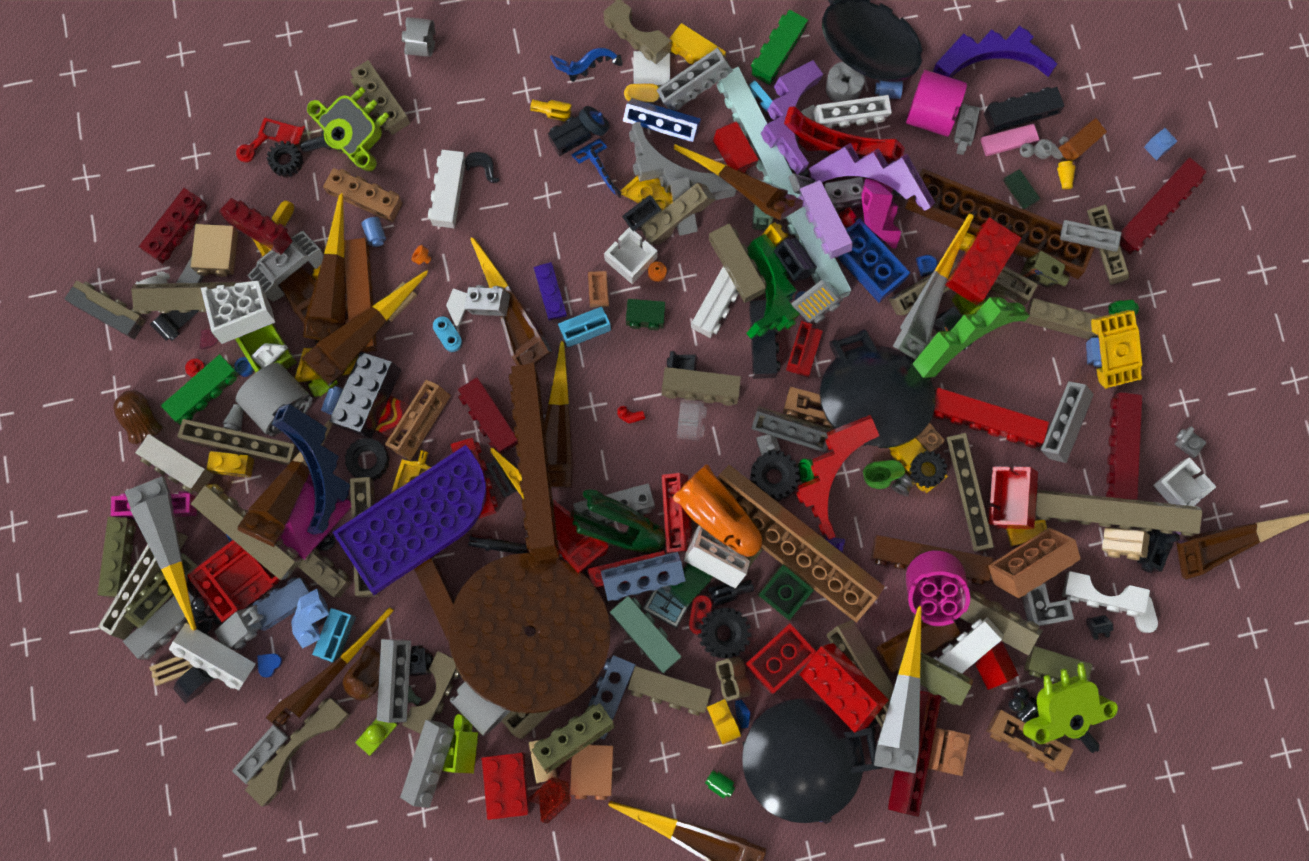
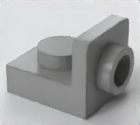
M1192 426L1186 430L1183 428L1177 434L1176 438L1178 440L1174 445L1190 457L1195 458L1207 442L1193 433L1194 428Z

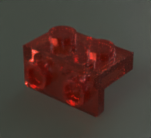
M550 778L530 796V802L537 803L540 806L541 822L547 824L571 803L568 782L558 778Z

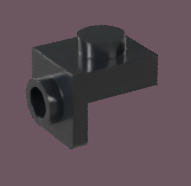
M670 351V357L667 358V367L696 371L698 357L696 355H677L675 351Z

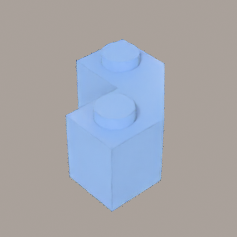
M318 589L299 598L295 615L291 621L293 635L302 649L320 640L319 628L315 622L329 615L327 603Z

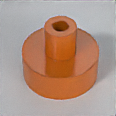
M423 245L418 246L411 260L418 265L423 262L428 264L431 261V257L428 256L429 250Z
M653 262L650 264L648 276L651 280L659 282L666 277L667 269L663 263Z

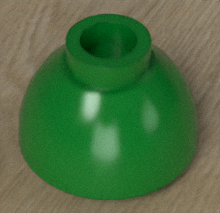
M801 459L798 464L799 479L802 483L819 477H815L812 472L811 466L814 465L812 459Z

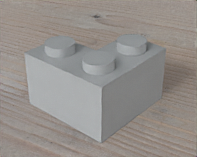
M1045 584L1036 587L1025 596H1022L1027 622L1032 621L1039 626L1074 619L1070 601L1063 600L1050 603Z

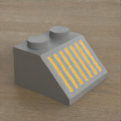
M821 280L791 304L809 323L815 322L817 324L825 318L824 315L827 312H833L840 307L839 303L843 300L830 282Z

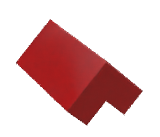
M737 121L716 130L713 142L727 166L745 173L746 169L757 164L758 158Z
M801 321L786 371L809 377L822 330L812 328L811 323Z
M1002 641L975 662L988 690L1019 676Z

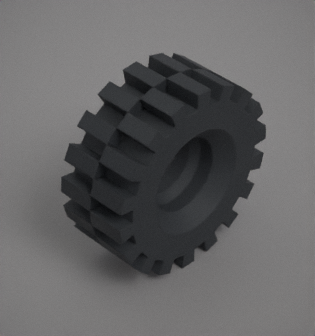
M766 452L754 462L750 472V481L774 500L781 501L783 498L789 497L797 487L800 477L798 474L799 468L796 467L795 460L792 461L790 459L791 456L784 455V452ZM772 469H776L782 474V480L777 484H773L767 479V473Z
M720 608L706 614L707 617H703L701 620L703 625H699L698 628L701 629V633H698V638H702L700 644L706 647L704 650L710 652L711 656L718 658H733L740 655L739 652H744L746 650L744 646L750 643L747 637H751V633H748L747 629L751 627L750 624L745 623L748 620L746 617L741 616L743 613L735 611L733 608ZM722 625L730 629V638L726 641L720 640L717 635L718 628Z

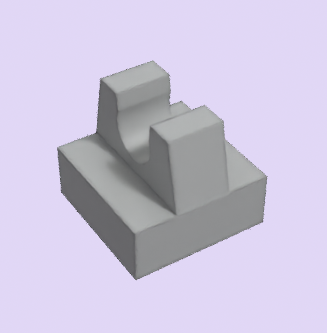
M767 434L756 438L761 456L766 452H780L775 436Z

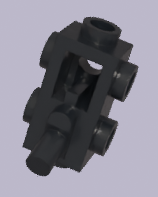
M1152 529V531H1147L1150 535L1147 557H1140V560L1137 561L1142 565L1141 569L1148 573L1153 571L1162 572L1173 543L1180 540L1178 533L1167 534L1160 532L1159 529Z

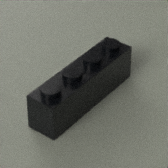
M1046 87L1040 90V92H1028L1022 97H1010L1000 103L998 101L992 102L986 108L984 116L990 132L993 133L1058 115L1065 106L1058 87Z
M766 300L750 301V328L755 322L764 317ZM777 328L774 330L769 329L763 336L759 337L757 335L751 339L753 379L776 378L777 372H780V361L776 360V354H779V342H775V335H778Z

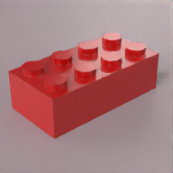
M989 217L977 231L945 283V286L977 306L985 299L1021 240V237Z
M834 643L821 646L799 674L854 733L867 728L889 701Z

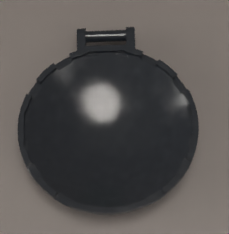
M828 0L830 6L827 7L822 17L823 34L832 51L846 65L864 76L886 82L902 81L910 78L917 72L922 63V46L917 34L903 17L899 19L888 6L882 3L876 5L871 3L870 0Z
M865 329L859 331L858 334L830 341V348L836 359L829 365L823 375L820 386V403L824 415L833 428H839L871 415L879 436L864 443L863 446L871 445L878 446V448H891L906 444L918 437L932 419L936 400L935 390L930 377L923 378L913 366L915 360L896 349L875 346ZM858 341L863 343V346L843 352L841 348Z
M791 699L778 703L757 718L746 737L742 753V765L747 785L757 801L767 811L779 818L796 823H814L828 819L849 804L859 788L864 771L883 768L874 766L876 753L875 727L854 733L829 705L817 700ZM864 735L867 737L872 763L865 765L860 736Z

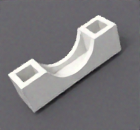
M1069 571L1066 574L1062 597H1067V600L1070 602L1079 603V601L1087 602V606L1099 608L1100 605L1107 607L1106 610L1111 612H1119L1121 610L1127 612L1126 615L1139 617V615L1146 613L1150 590L1129 585L1118 596H1106L1099 593L1093 587L1090 576Z

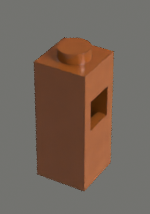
M1095 118L1084 125L1058 149L1067 161H1073L1105 135L1107 131L1098 119Z

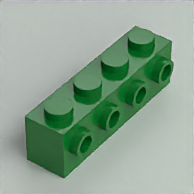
M790 9L786 15L783 14L778 22V28L772 30L768 44H763L759 58L755 57L753 60L751 75L771 85L806 30L808 19Z
M219 354L167 399L161 407L179 425H181L183 419L191 421L193 415L198 411L204 410L208 402L213 398L220 396L226 386L232 385L237 380L239 373Z

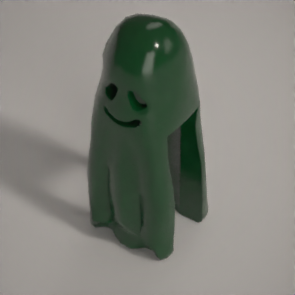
M589 489L584 490L582 493L584 498L588 500V509L608 519L629 526L626 532L576 510H572L570 517L573 518L572 525L577 526L576 531L578 534L643 554L661 552L666 546L665 531L661 526L653 523L629 506L599 491Z

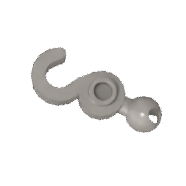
M1063 136V137L1059 140V143L1062 145V144H1064L1069 138ZM1047 139L1040 140L1035 146L1025 143L1020 147V154L1025 158L1035 154L1040 159H1046L1051 155L1057 159H1065L1057 146Z

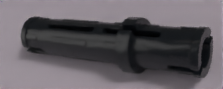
M471 534L469 540H474L469 541V547L512 554L527 553L525 551L527 550L526 544L493 539L492 536L482 537Z

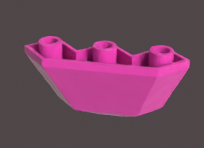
M867 178L861 192L865 224L888 245L896 248L901 237V230L893 224L898 208L892 201L893 195L891 192L893 188L880 181Z

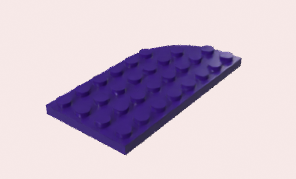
M465 445L332 532L373 595L461 538L472 528L483 510L486 499V481L483 471L474 455Z

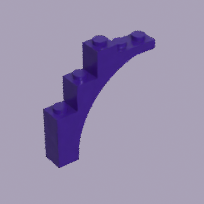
M1019 25L1007 40L1003 39L1001 34L991 29L980 43L977 44L972 37L963 33L936 63L933 72L952 78L963 68L980 61L1012 59L1033 65L1049 77L1056 68L1057 63L1052 57L1044 54L1038 46L1033 45L1031 41L1034 36L1027 29Z

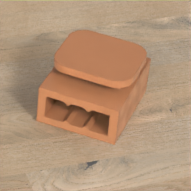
M936 728L928 769L963 776L970 735Z
M589 745L572 757L570 795H575V799H587V795H593L596 800H607V796L612 795L613 746Z

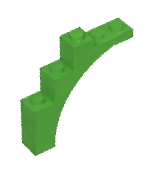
M989 297L976 314H964L951 331H939L914 361L913 366L923 378L935 377L951 359L983 335L1011 322L1026 321L1030 315L1025 311L1026 309L1021 303H1008L1001 297Z

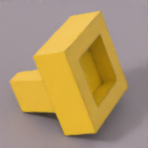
M776 222L770 224L762 234H766L776 247L789 236L781 230L782 226Z

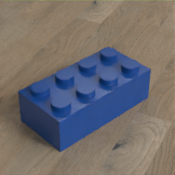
M859 218L846 229L852 241V251L837 258L875 300L880 303L907 280L910 272Z

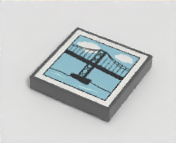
M670 585L653 590L642 610L677 629L688 607L686 608L669 593L672 588Z

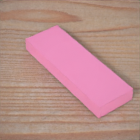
M1034 124L982 137L980 141L985 155L990 156L1020 148L1025 143H1038L1039 137Z

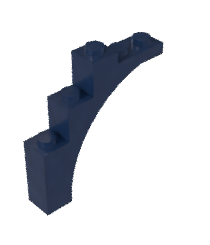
M288 404L279 407L272 425L293 441L308 465L314 486L315 506L314 515L307 532L312 535L324 533L329 526V518L336 508L335 504L344 502L348 497L350 484L333 474L337 468L339 456L321 445L325 440L327 427Z

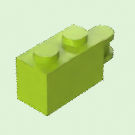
M458 714L454 719L453 729H455L442 771L474 774L478 732H472V724L466 717Z

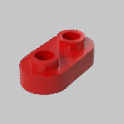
M850 208L838 214L843 226L846 228L856 222L854 220L856 215Z
M703 595L696 597L692 603L689 629L695 635L701 633V629H697L695 623L701 622L703 625L702 618L707 617L706 614L711 612L712 609L711 600ZM701 602L706 606L703 610L698 608V604Z

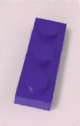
M552 262L534 267L548 320L551 321L567 316Z

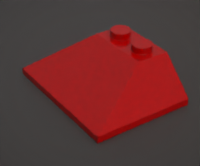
M234 540L187 575L202 597L207 600L208 605L221 622L229 619L235 612L251 606L280 582L279 578Z

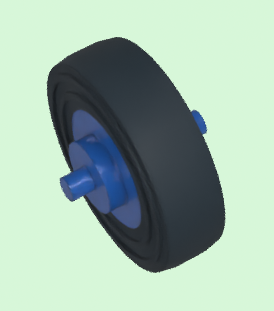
M585 106L580 111L579 118L589 131L598 136L606 134L610 126L601 112L591 106Z

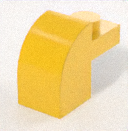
M725 699L706 707L722 745L741 737Z

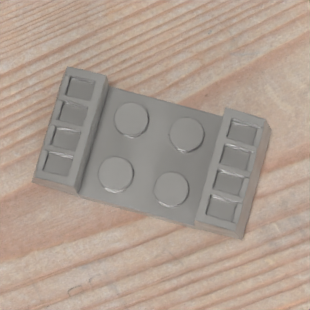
M304 231L290 237L293 242L282 255L273 250L269 251L257 261L256 267L247 275L251 281L260 282L266 297L273 302L285 295L277 285L303 264L309 261L315 269L322 264L323 254L321 249Z

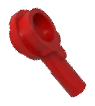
M262 133L250 145L244 144L239 146L236 150L238 160L246 163L252 161L256 154L255 150L268 139L267 135Z

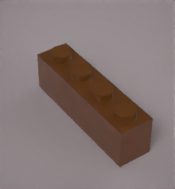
M921 621V652L924 654L934 652L940 645L951 642L956 636L960 635L955 622L945 626H933ZM912 627L876 647L885 667L892 673L900 670Z

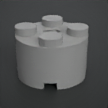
M406 18V31L402 32V42H405L404 53L406 55L432 56L435 47L433 34L436 35L433 20Z
M844 62L837 63L829 71L825 88L826 94L833 102L856 100L861 94L865 77Z

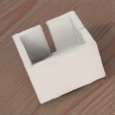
M629 227L618 238V243L615 241L604 253V258L609 265L633 284L648 269L650 264L657 259V250L646 240L642 242V237L635 231L633 232Z
M1190 457L1177 464L1153 485L1169 504L1195 506L1201 501L1200 499L1216 488L1205 474L1193 479L1192 476L1202 470Z

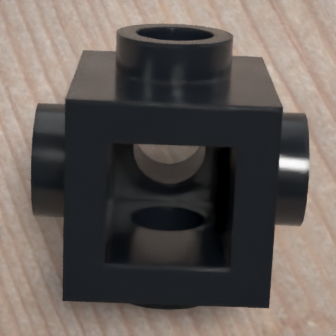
M422 645L411 647L409 676L411 677L431 674L429 668L433 662V656Z

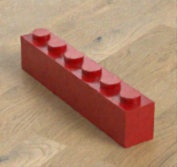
M941 388L935 390L936 403L932 417L942 420L945 418L951 420V423L956 425L965 424L972 430H984L991 436L999 437L1000 435L1007 437L1006 440L1010 442L1020 441L1030 448L1039 447L1044 443L1049 424L1048 421Z

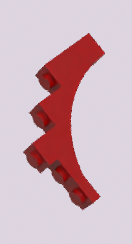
M795 106L788 108L784 124L799 137L798 143L807 151L826 150L829 154H832L851 143L860 159L879 148L887 164L897 160L904 154L905 147L897 139H872L842 133L809 119Z
M871 415L827 432L828 438L825 441L829 450L833 449V451L812 459L814 464L811 466L812 472L815 477H819L798 485L799 492H796L800 503L804 502L806 507L814 505L811 507L815 518L819 517L821 521L819 528L822 535H827L828 540L836 537L828 517V497L833 479L842 463L852 452L864 443L879 436Z

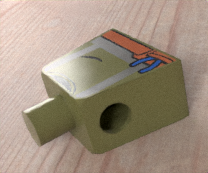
M1042 251L1026 260L1020 274L1044 287H1050L1056 283L1066 286L1070 279V276L1063 274L1065 265Z

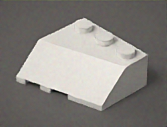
M259 281L236 283L234 286L229 287L219 285L213 289L201 288L211 331L221 344L275 323L272 308Z

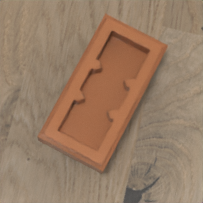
M607 271L588 272L590 308L609 307Z

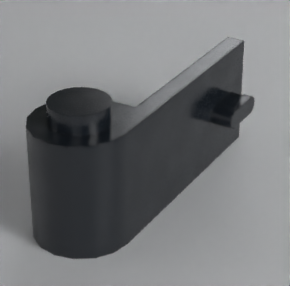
M171 310L170 313H161L149 325L165 341L168 339L173 341L180 334L178 330L199 310H191V312L187 313Z

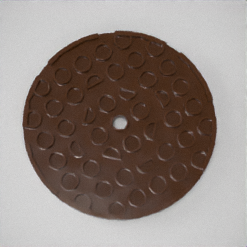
M530 553L513 554L485 565L464 584L456 597L450 614L448 626L449 648L455 666L463 680L484 700L513 712H547L567 705L578 698L592 685L599 675L607 658L610 645L609 617L605 604L595 586L583 573L580 572L578 574L570 564L557 558L536 561ZM527 627L535 628V635L527 636L524 629Z

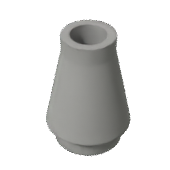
M233 404L231 411L222 423L224 425L223 428L235 431L241 430L244 410L240 405Z

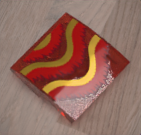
M390 395L375 428V432L389 438L410 405Z

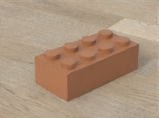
M1049 527L988 566L994 585L1020 598L1036 587L1041 586L1050 578L1055 577L1061 571L1071 567L1081 558L1075 539Z

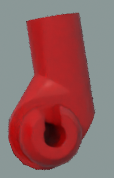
M620 406L617 409L618 417L626 423L631 424L645 419L643 410L632 413L626 406Z

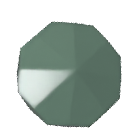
M409 686L408 703L418 705L421 698L416 696L411 686Z

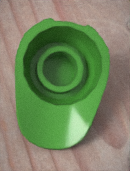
M895 460L873 462L868 464L863 470L864 481L871 488L885 489L890 486L893 480L904 476L905 469L900 462Z

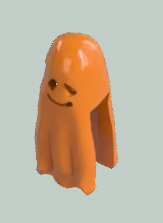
M705 464L673 495L674 501L682 506L692 520L738 554L750 557L757 554L761 549L762 535L729 490L714 475L709 465Z

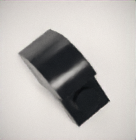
M193 666L176 681L173 689L186 704L200 695L204 687L217 678H213L203 669Z

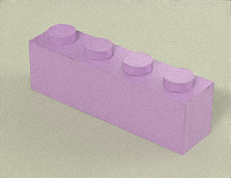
M819 180L800 188L798 198L803 200L802 207L807 211L805 213L809 223H813L815 227L813 228L814 234L817 239H821V247L824 254H828L830 259L852 251V241L822 182Z

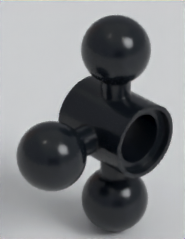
M196 597L191 602L196 629L210 637L208 632L212 628V622L217 625H222L224 622H221L215 613L208 616L205 612L208 605L207 600L204 597Z
M1019 687L1015 689L1013 697L1008 702L1010 710L1016 712L1018 717L1025 723L1039 717L1037 699L1030 697L1026 688Z

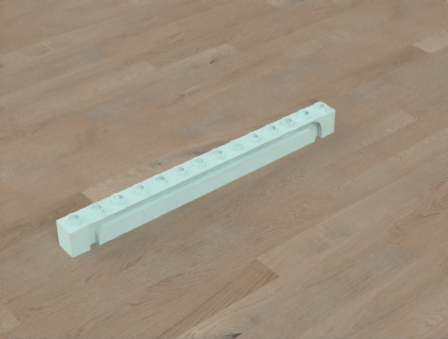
M739 67L732 69L733 72L728 74L726 78L718 81L717 88L725 97L726 107L731 109L733 113V121H737L758 158L757 169L763 172L765 176L763 177L764 181L786 189L788 194L795 195L798 198L799 194L794 193L789 176L792 175V172L784 156L779 152L777 146L770 148L760 134L767 122ZM802 207L787 216L789 233L791 235L794 234L795 238L799 240L817 266V269L812 273L813 281L816 284L821 280L830 282L841 298L849 296L851 288L836 259H830L828 254H824L821 247L822 241L820 238H816L813 231L815 227L812 222H808L805 208Z

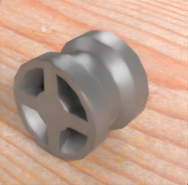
M904 475L898 478L891 488L895 492L908 497L910 494L909 490L915 485V482L910 477Z

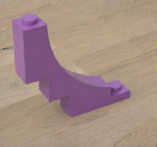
M851 143L808 168L811 178L816 182L819 180L824 182L842 176L867 177L890 186L905 199L915 195L917 204L924 211L931 208L935 203L908 154L887 164L878 148L860 159Z

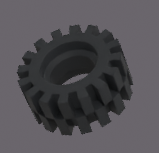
M280 141L281 145H278L276 142L274 143L276 147L273 148L271 146V152H267L269 156L267 157L268 164L278 176L282 175L287 178L288 174L292 177L293 172L297 174V169L301 170L302 168L300 165L303 164L302 154L295 144H291L289 141H286V144L284 141ZM288 153L292 156L288 164H279L278 159L281 155Z
M935 451L921 452L910 464V476L921 487H935L944 480L947 474V464L944 463L945 459H941L939 453L934 454ZM930 462L935 466L936 471L933 476L928 477L922 473L921 466L923 463Z

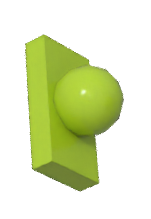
M376 718L355 743L371 756L398 724L378 721Z

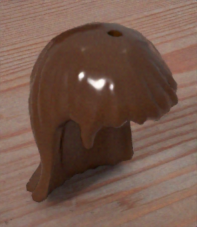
M127 390L116 398L113 404L114 413L118 422L126 430L130 443L138 444L143 442L148 434L155 437L163 429L162 425L154 418L150 405L142 393L136 390Z
M370 646L363 647L359 659L343 678V687L346 693L359 701L370 698L379 688L381 653Z

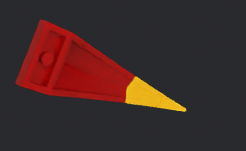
M491 448V453L524 499L520 489L522 477L519 474V470L495 449ZM553 499L559 552L579 574L609 547L604 541L578 534L576 531L577 526L572 525L573 518L570 517L571 513Z

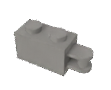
M257 605L235 612L214 631L221 644L237 651L246 645V641L257 636L256 632L262 628L260 621L264 618L257 611Z

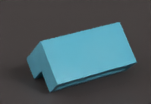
M602 307L558 323L567 348L611 331L610 322Z
M331 608L321 631L320 640L317 641L312 655L330 662L337 660L343 652L356 617Z

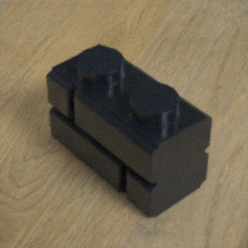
M572 116L566 120L565 124L552 127L550 132H548V138L557 154L562 156L589 141L591 133L583 125L579 116L576 118Z
M797 238L783 240L774 250V253L780 259V262L793 281L807 279L817 269V266Z

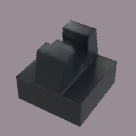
M1106 615L1086 619L1087 627L1094 640L1098 639L1099 633H1103L1106 638L1110 637V632L1113 631V623Z

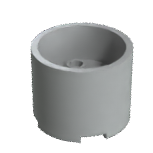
M273 363L257 371L242 385L236 395V402L265 434L275 436L282 433L281 430L272 425L279 407L290 404L306 413L312 404V397L281 363Z
M466 682L458 688L457 693L459 695L450 698V702L483 736L493 730L511 712L484 700Z

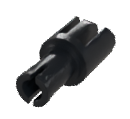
M751 579L740 582L736 588L723 583L710 587L708 590L714 601V606H719L737 600L738 595L753 592L754 586L751 584Z

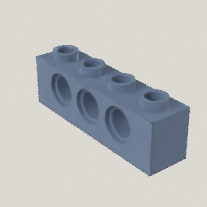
M678 552L601 571L608 601L619 600L629 595H639L649 590H658L668 585H678L680 582L685 581ZM662 571H666L665 574H662V575L659 574V573L662 572ZM623 581H628L626 584H620Z
M614 655L612 659L608 658L604 669L607 670L604 678L600 676L596 686L599 689L596 696L592 695L588 706L600 703L613 721L635 664ZM614 672L619 673L621 676L617 684H613L609 680V676ZM605 691H610L613 694V699L608 703L602 700V694ZM607 733L600 738L605 740Z

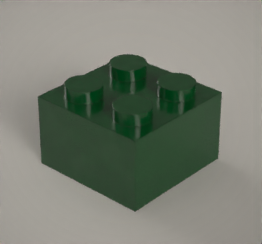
M781 564L757 595L784 618L790 620L814 589L785 565Z

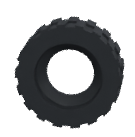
M373 438L358 439L346 450L345 466L355 478L370 477L375 481L380 479L387 472V468H389L390 457L388 456V451L379 441ZM364 451H372L377 457L376 464L370 469H363L358 464V457Z

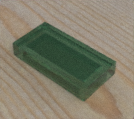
M1020 169L1003 179L1022 209H1026L1040 200V197Z

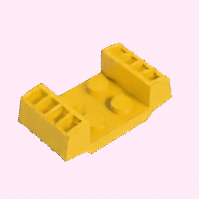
M1127 310L1091 319L1092 332L1099 337L1102 368L1096 369L1099 383L1107 389L1142 380L1141 346L1135 312Z

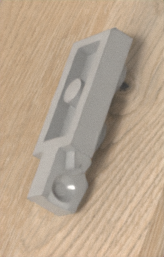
M962 104L960 107L954 135V143H958L956 154L964 155L967 145L971 146L973 142L979 107Z

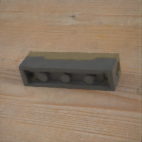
M79 281L74 283V286L70 289L64 300L133 340L136 338L146 322L141 317L142 314L139 311H134L133 308L131 310L125 308V303L118 299L115 301L111 300V296L102 290L100 292L95 291V287L86 281L84 284Z
M760 406L757 408L751 428L822 452H826L827 444L825 439L828 438L827 432L831 431L830 428Z

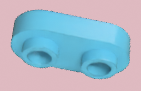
M754 80L749 84L750 90L754 98L758 97L761 100L760 105L767 112L772 100Z
M447 317L436 318L433 322V330L441 343L450 352L458 351L462 346V339ZM445 323L444 328H439V325ZM451 338H454L455 342L452 344L449 343V340Z

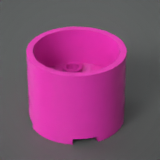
M924 69L905 124L948 137L961 106L967 83Z
M928 551L920 554L910 563L906 571V586L909 606L915 615L917 608L921 606V619L924 623L933 626H945L954 623V620L959 618L964 612L966 613L970 604V592L964 567L955 556L944 551Z

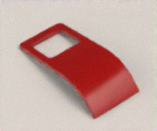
M269 118L263 119L258 136L263 133L266 123L271 122L280 125L276 137L267 135L268 139L277 142L284 141L285 144L286 141L295 145L299 144L305 128L304 125L297 127Z

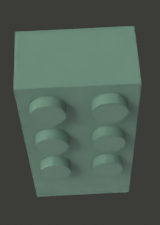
M627 596L610 613L654 665L664 674L681 659V655L666 640L668 635L661 627L657 629L653 625L655 620L648 612L644 614L640 610L642 608L641 604L635 598L630 599Z

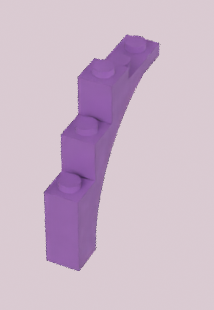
M813 60L779 77L774 88L780 97L773 100L767 109L774 121L766 124L760 133L764 142L770 148L778 147L779 152L784 155L789 166L797 175L806 169L809 162L798 148L795 134L784 124L788 108L796 107L801 95L817 85L823 76V73Z

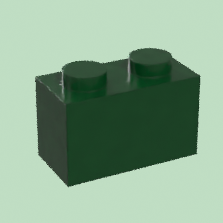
M638 299L627 300L626 326L632 329L648 327L649 330L657 331L659 328L663 329L665 302Z
M689 563L683 569L685 581L680 582L678 585H670L672 588L669 592L686 608L713 578V576Z

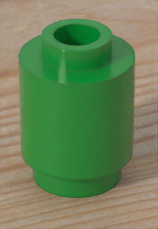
M1133 299L1114 301L1108 306L1109 315L1131 310L1135 312L1136 316L1139 312L1138 304Z
M712 770L705 781L708 789L723 799L726 796L730 798L736 788L733 786L734 781L720 771Z

